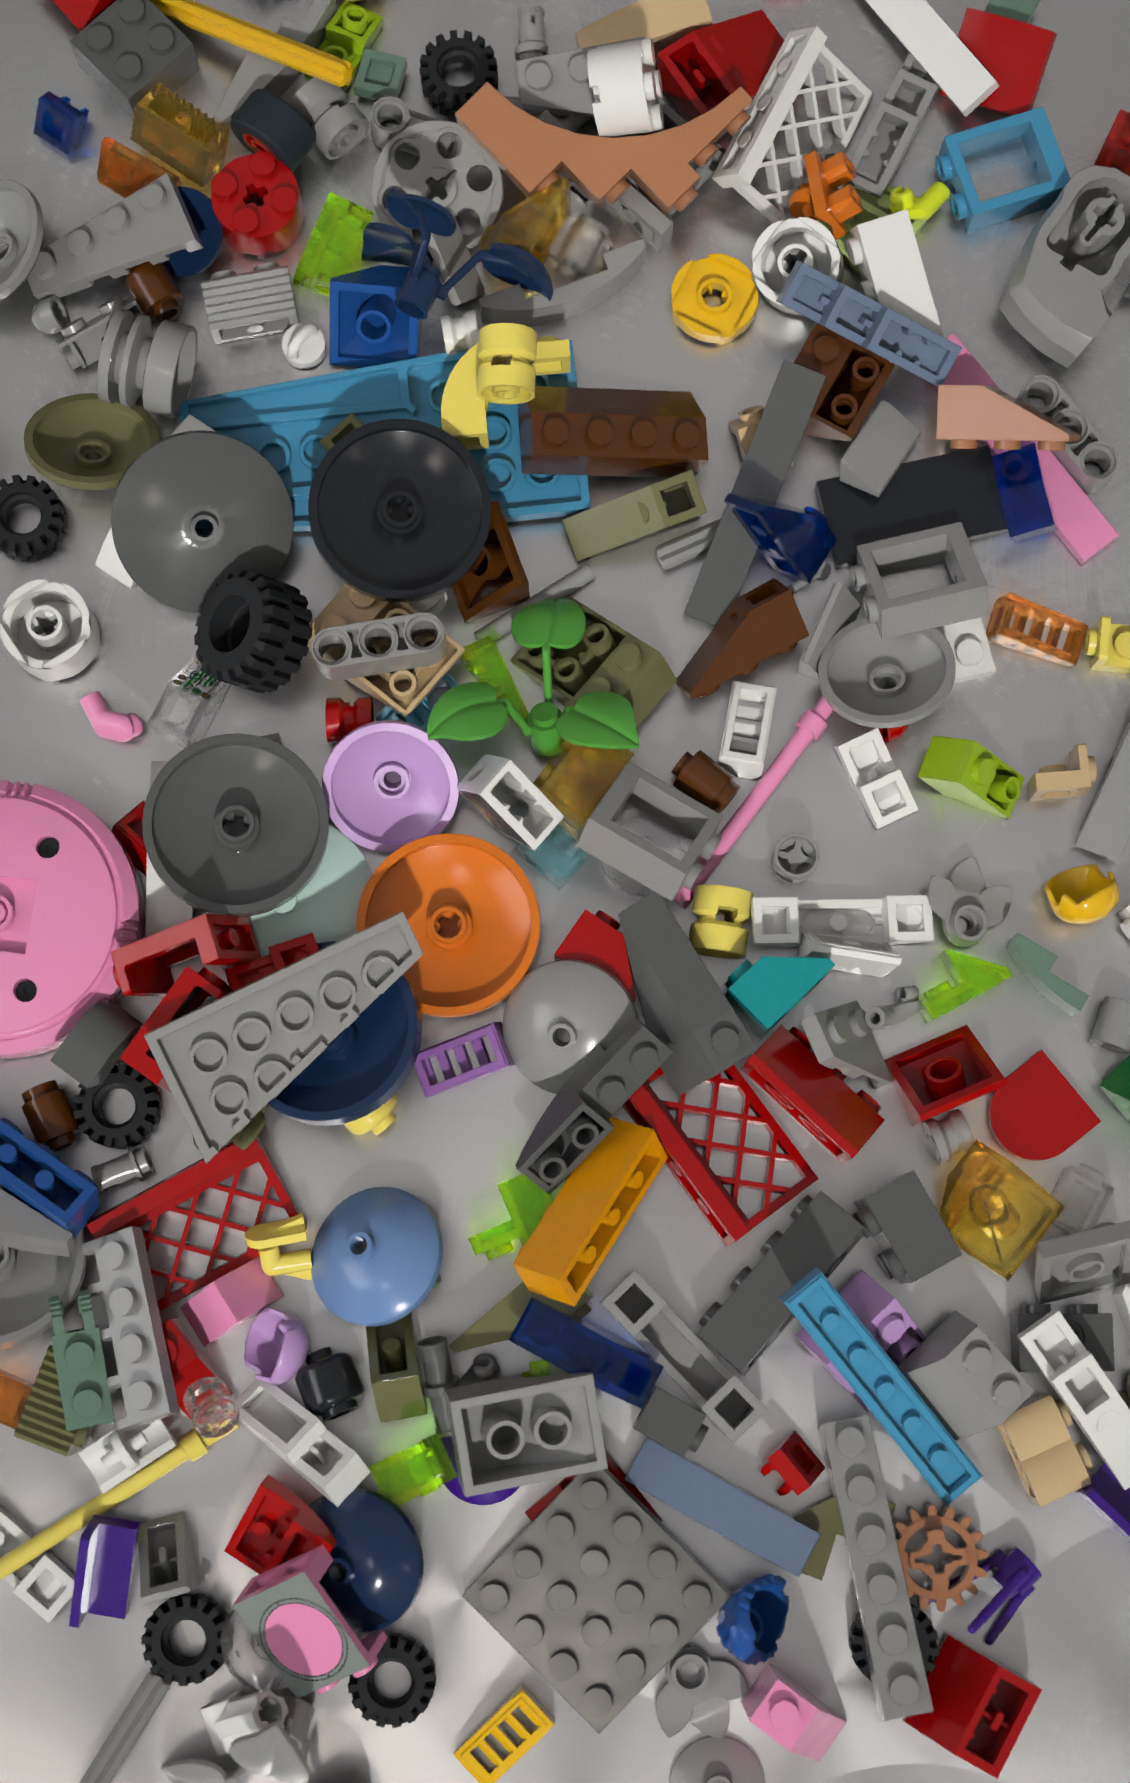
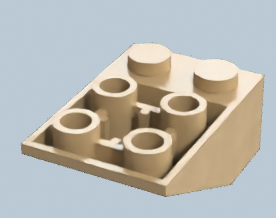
M345 584L309 625L313 630L312 638L308 640L307 647H309L311 652V642L314 636L319 631L328 627L419 612L407 602H388L374 599L357 592ZM423 632L418 634L413 642L420 647H427L436 641L437 636L430 632ZM445 633L447 651L444 657L436 664L346 680L407 719L462 656L465 649ZM378 639L370 644L368 651L373 654L385 653L389 650L391 643L384 639ZM331 647L324 652L322 658L328 662H335L340 660L346 651L341 647Z

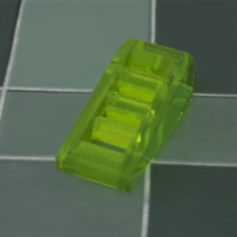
M488 635L464 646L465 652L460 657V660L465 668L478 682H486L493 685L496 690L497 699L508 698L524 720L527 721L528 710L493 637ZM508 713V717L517 725V723Z

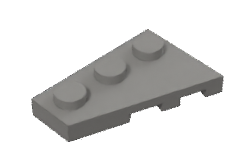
M645 37L517 60L516 67L523 108L541 112L547 110L550 113L569 116L579 114L594 117L592 103H595L593 88L589 87L588 50L598 46L645 39Z

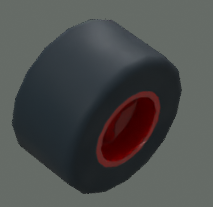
M254 90L230 120L231 130L246 149L252 154L258 151L271 153L274 158L284 163L291 172L296 170L316 143V134L307 120L289 103L267 90Z

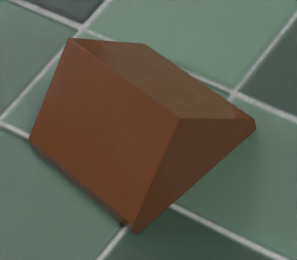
M498 501L491 502V523L482 553L471 570L458 583L452 586L464 622H472L515 607L530 598L529 582Z

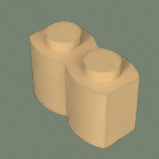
M1046 1393L1025 1401L1002 1425L997 1426L1030 1500L1039 1507L1091 1484L1087 1471L1093 1469L1092 1462L1084 1446L1081 1443L1074 1445L1067 1427L1073 1423L1065 1404L1061 1399L1054 1401L1053 1397Z

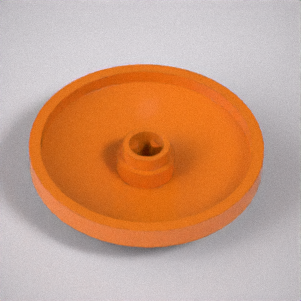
M453 833L436 834L405 844L389 855L377 867L368 880L360 898L357 910L356 933L400 911L404 912L423 952V955L404 973V976L410 982L418 999L421 1014L458 1018L480 1013L495 1006L508 997L528 974L538 951L541 935V916L539 904L529 879L520 866L507 853L497 846L473 836Z

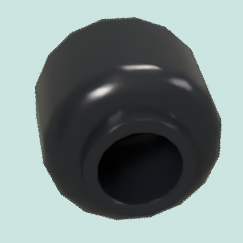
M325 1347L307 1355L305 1360L307 1365L300 1369L295 1377L306 1409L314 1416H322L324 1422H327L359 1408L357 1400L362 1397L365 1389L352 1356L343 1352L333 1354L331 1347Z

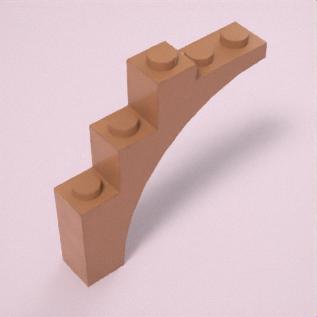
M486 82L455 113V116L461 128L529 200L538 193L544 197L552 191L562 179L558 173L563 170L599 208L606 200L612 205L620 199L629 189L630 185L627 180L631 177L667 216L674 208L682 212L699 195L695 187L699 184L701 176L691 166L695 163L699 168L704 166L719 150L715 143L726 132L734 136L744 127L751 118L747 111L751 108L753 99L740 86L716 107L683 125L649 135L610 138L577 134L544 123L513 105Z

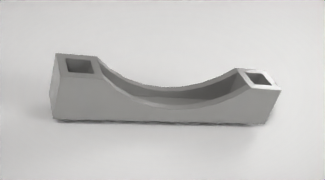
M869 1415L822 1423L818 1432L851 1566L880 1721H887L934 1712Z

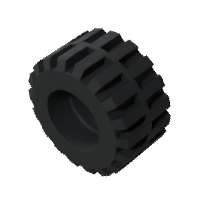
M236 570L234 575L229 573L222 577L221 584L216 583L210 590L209 598H205L201 606L203 608L201 615L197 617L196 621L198 629L194 635V645L198 646L196 656L197 660L202 662L201 668L203 671L211 675V678L256 693L264 694L265 691L271 693L277 691L279 685L285 686L291 680V674H297L301 668L300 662L303 656H307L309 647H307L308 640L312 638L313 628L309 627L312 613L311 610L306 609L309 603L306 597L301 595L300 590L292 585L251 570Z

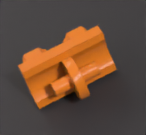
M814 150L804 155L809 183L799 185L798 191L789 198V211L794 218L808 217L816 221L828 223L832 235L837 240L847 235L845 220L863 212L861 199L851 184L838 190L839 186L856 178L854 165L843 151L823 160Z

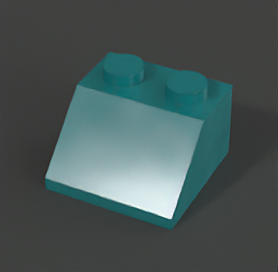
M762 956L754 965L746 959L727 978L728 980L724 984L728 988L725 997L735 1013L762 1039L829 974L835 964L829 958Z

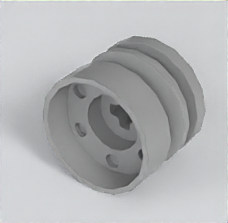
M116 310L106 329L98 358L97 393L101 402L113 404L119 399L123 407L131 408L135 405L142 392L143 408L147 413L172 419L179 417L180 405L188 398L195 370L198 345L195 327L164 320L160 323L153 337L152 320L148 315L141 314L135 319L132 311Z

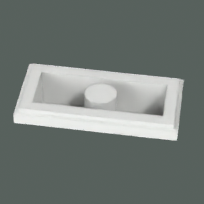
M811 931L802 933L797 957L829 958L835 964L832 970L875 977L886 976L900 966L902 961L900 955L886 943Z

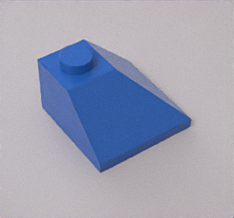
M379 265L331 278L329 365L369 367L419 357L423 319L413 318L403 313L394 303L409 271V267Z

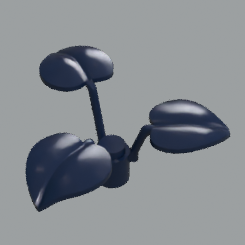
M395 188L389 189L385 198L389 213L399 224L421 231L422 238L420 244L414 243L411 236L406 232L383 223L371 222L364 229L362 261L387 262L410 266L394 303L400 311L413 318L426 319L435 299L445 300L448 292L481 261L484 268L499 280L512 285L520 284L521 288L536 291L544 295L549 302L553 296L552 281L542 263L523 249L503 243H492L489 251L482 249L477 251L442 285L440 282L441 274L436 268L431 266L433 258L427 249L431 233L444 237L454 234L457 224L453 215L446 208L428 198L407 194Z

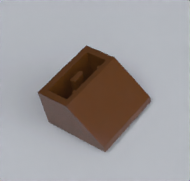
M816 323L794 361L795 364L826 376L803 434L811 437L852 442L894 369L895 364Z

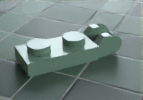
M89 1289L78 1291L79 1297L77 1298L78 1309L82 1315L84 1328L65 1331L64 1307L59 1295L48 1297L54 1334L50 1335L66 1431L115 1422L110 1390L106 1380L107 1372L98 1325L95 1326Z

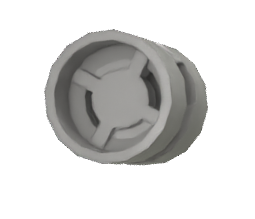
M313 77L294 94L289 104L311 125L316 134L315 145L329 160H336L351 152L363 140L370 127L369 120L352 101L346 102L347 94L341 87Z

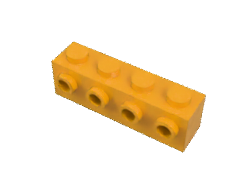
M612 1117L609 1119L614 1129L567 1176L565 1184L556 1198L545 1209L536 1229L518 1252L513 1266L530 1292L575 1307L668 1158L654 1129Z

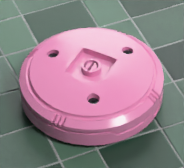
M2 780L0 781V1059H11L39 1055L58 1049L81 1017L99 1000L106 997L114 1003H118L123 993L113 976L114 962L110 951L145 938L146 911L142 885L128 852L113 832L94 813L73 798L57 790L38 784L32 786L27 782L20 784L19 781L11 783L10 781Z

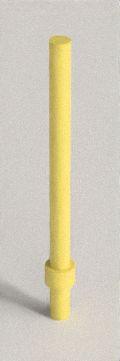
M228 1411L199 1431L196 1428L188 1431L178 1438L180 1443L108 1492L97 1495L0 1558V1580L88 1525L93 1515L102 1516L190 1459L194 1462L207 1454L210 1445L239 1427L232 1413Z

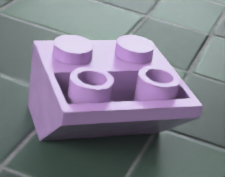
M862 1269L838 1292L897 1367L926 1339V1336L899 1302ZM802 1328L795 1336L825 1370L868 1412L869 1409L806 1330Z

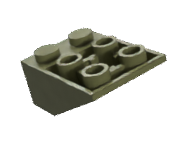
M567 595L566 599L576 602L582 608L586 618V631L582 640L572 648L559 649L551 647L553 698L564 707L572 706L575 708L577 700L587 693L608 691L620 694L630 702L633 708L637 729L678 681L659 651ZM522 646L510 661L544 689L542 647L526 648Z

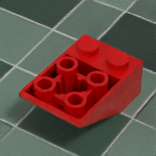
M761 9L691 31L657 52L655 70L660 71L663 91L683 119L688 122L716 107L740 86L754 99L784 39Z

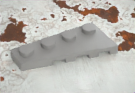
M166 173L40 250L36 264L27 280L33 295L39 301L53 295L61 298L92 287L96 279L108 275L115 279L130 274L129 268L148 261L152 265H156L170 260L169 254L182 249H186L190 253L202 249L203 246L176 182Z

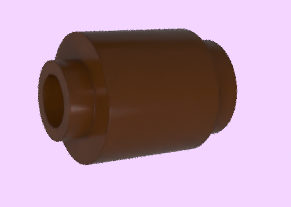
M148 261L129 268L130 274L125 275L127 278L126 286L144 315H148L152 322L158 321L161 323L164 320L171 321L180 314L185 298L163 262L152 265Z
M701 750L694 756L686 752L671 772L677 777L673 783L675 788L719 814L728 806L740 789V786L733 781L735 776Z
M56 1080L39 1084L22 1093L21 1096L25 1104L21 1108L37 1145L43 1144L53 1152H57L77 1142L75 1135L81 1131L78 1127L80 1123L74 1117V1109L65 1089H59Z

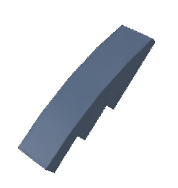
M798 260L776 300L780 304L936 386L943 384L962 349L961 346Z
M646 1437L625 1477L626 1481L797 1577H800L822 1535L744 1488L732 1484L696 1462L681 1457Z

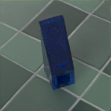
M532 1297L509 1338L512 1343L570 1374L592 1372L596 1388L641 1409L664 1368L663 1365L637 1346Z

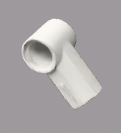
M270 1689L242 1696L241 1692H235L200 1708L217 1756L229 1753L230 1745L236 1738L260 1731L276 1720L284 1728V1720L289 1713L283 1696L273 1694Z

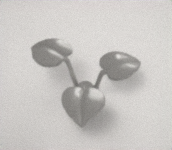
M283 1696L289 1711L284 1720V1728L276 1720L260 1731L243 1735L232 1741L229 1753L239 1764L237 1769L232 1772L225 1773L218 1764L202 1759H180L162 1764L160 1770L173 1783H237L247 1770L256 1774H266L267 1777H273L283 1783H308L310 1768L307 1764V1753L311 1742L306 1739L315 1710L311 1704L303 1699Z

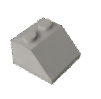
M954 1311L897 1367L955 1441L1002 1425L1035 1392L983 1330L957 1311Z

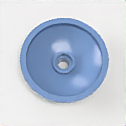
M373 1187L349 1196L330 1212L321 1225L313 1244L311 1275L319 1298L332 1313L355 1325L368 1327L382 1326L405 1317L424 1301L438 1277L443 1255L442 1236L439 1225L430 1209L422 1201L401 1189ZM367 1241L366 1250L358 1255L360 1245Z

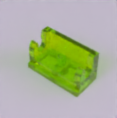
M330 192L297 265L292 283L330 298L331 278L348 274L363 241L364 229L368 223H371L374 212Z

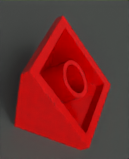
M967 1025L884 1060L893 1079L892 1083L912 1126L1007 1085L1005 1077Z

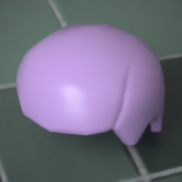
M266 1308L257 1314L250 1326L244 1353L245 1365L259 1373L255 1375L256 1379L277 1385L288 1382L298 1373L307 1358L309 1341L302 1321L290 1313L273 1308Z

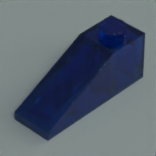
M728 493L724 500L775 571L811 583L837 541V538L827 525L828 519L824 514L812 507H805L802 510L784 503Z

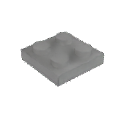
M1130 1221L1117 1224L1104 1222L1087 1231L1071 1235L1058 1233L1049 1236L1044 1241L1037 1242L1034 1290L1039 1304L1130 1283Z

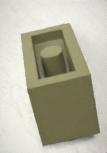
M412 1312L387 1325L366 1326L371 1387L380 1422L426 1415V1397L422 1388L424 1379Z

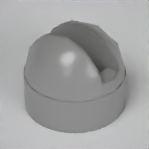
M573 180L566 184L561 192V207L569 217L582 219L593 212L595 204ZM573 191H578L580 194H582L585 198L588 199L587 202L584 203V201Z
M55 295L39 301L33 308L32 322L34 327L42 333L56 334L60 332L61 328L70 323L64 303Z

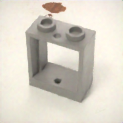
M961 522L857 545V565L851 566L853 585L856 592H864L863 607L867 622L869 624H876L882 640L987 616L988 584ZM946 562L954 584L889 599L881 576Z
M628 761L590 815L577 843V847L672 902L682 886L690 890L704 867L698 863L699 859L702 857L709 861L722 839L715 832L724 816ZM628 803L694 841L681 861L615 823Z

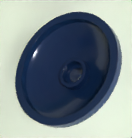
M355 1488L339 1507L334 1505L324 1495L314 1500L308 1506L323 1521L337 1541L330 1554L333 1562L319 1583L354 1632H372L391 1625L412 1606L422 1584L424 1573L423 1552L412 1523L392 1501L381 1494L363 1488ZM337 1563H340L345 1567L347 1572L346 1576H343L339 1572Z

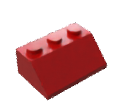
M781 1024L746 1061L741 1070L843 1164L852 1159L885 1121L878 1114L882 1108L865 1091L860 1090L856 1094L843 1081L847 1076L839 1069L835 1068L832 1070L819 1064L816 1056L809 1050L811 1044L808 1038L795 1027L788 1031Z

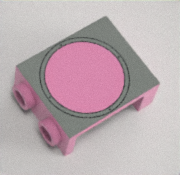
M320 1545L252 1578L232 1605L297 1699L314 1691H317L318 1694L325 1693L333 1688L341 1679L352 1674L355 1678H358L368 1673L377 1664V1654L388 1638L384 1631L381 1630L359 1640L323 1589L319 1581L333 1562V1558L324 1545Z

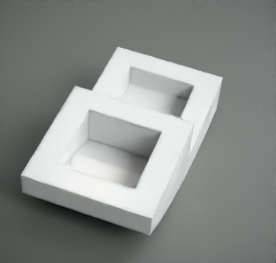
M872 728L834 746L857 796L876 829L919 810L901 769H896L878 728Z

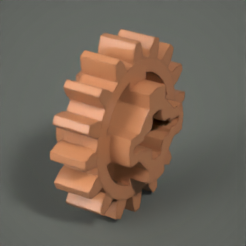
M926 1504L925 1516L922 1517L913 1508L909 1509L908 1515L911 1521L909 1524L905 1525L897 1520L893 1523L896 1530L900 1533L896 1541L909 1598L916 1593L918 1595L917 1606L924 1610L930 1600H934L936 1608L940 1612L945 1611L946 1599L951 1598L959 1607L963 1606L964 1602L961 1593L966 1589L968 1592L976 1595L979 1590L972 1583L974 1576L986 1577L988 1573L977 1566L978 1560L989 1557L988 1551L976 1548L975 1543L982 1539V1532L978 1530L968 1533L966 1529L971 1522V1518L964 1515L957 1521H954V1508L950 1506L945 1507L941 1516L937 1515L933 1504ZM942 1525L953 1529L960 1536L964 1545H951L946 1541ZM923 1528V1538L913 1549H905L910 1537L917 1530ZM937 1544L938 1549L942 1552L956 1555L939 1561V1569L936 1570L930 1563L915 1559L924 1558V1555L931 1554L932 1545ZM958 1566H966L962 1576L950 1586V1575ZM906 1569H920L927 1575L929 1589L916 1584Z

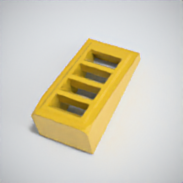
M521 1684L453 1755L479 1783H495L555 1725V1718ZM517 1707L535 1724L530 1731L512 1713ZM503 1720L522 1738L517 1744L498 1726ZM490 1733L508 1751L503 1758L484 1739ZM476 1746L495 1764V1767L490 1772L470 1753Z

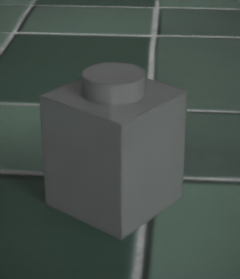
M656 1385L632 1426L636 1431L681 1457H684L688 1449L696 1452L709 1427L702 1424L706 1414Z

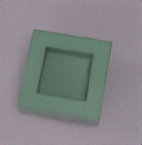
M365 48L353 86L354 94L373 100H379L386 96L398 98L408 67L407 58Z

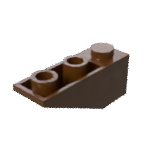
M773 578L736 598L678 676L677 687L691 699L706 697L716 692L721 683L732 677L743 676L757 669L759 663L765 659L793 650L797 646L798 641L808 637L809 633L791 590Z

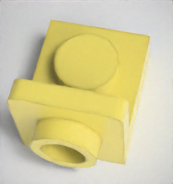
M1101 616L1093 628L1087 629L1084 654L1091 655L1090 670L1130 674V625L1112 624L1110 616Z

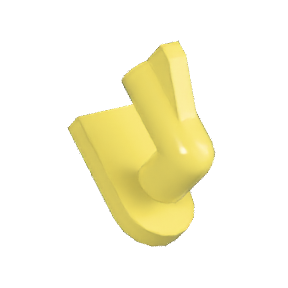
M303 1213L289 1219L255 1225L245 1232L246 1245L252 1249H258L261 1267L266 1275L278 1276L285 1274L305 1280H312L310 1248L281 1254L279 1245L307 1240Z

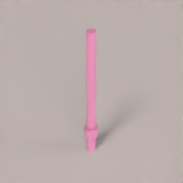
M823 695L811 711L806 710L795 724L798 729L719 833L722 839L710 860L707 861L701 857L698 861L704 867L690 890L683 886L673 900L683 909L687 908L694 898L695 886L705 884L810 741H817L828 725L825 721L834 710L827 703Z

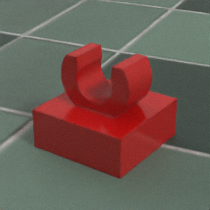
M794 1431L784 1438L767 1457L768 1461L762 1467L761 1473L763 1476H766L771 1471L777 1470L785 1482L776 1492L780 1496H784L793 1490L798 1496L811 1487L826 1467L799 1434Z

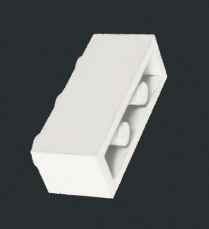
M906 209L858 224L849 230L850 239L846 240V250L853 266L858 265L862 282L858 284V291L944 337L908 210Z

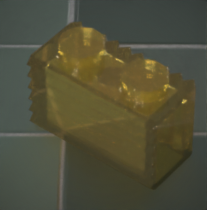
M157 84L136 105L130 139L147 150L151 155L156 156L200 187H204L223 167L230 132L229 128H222V123H215L214 118H208L207 113L200 112V108H193V104L186 103L185 98H179L178 93L172 94L171 89L164 88V84Z

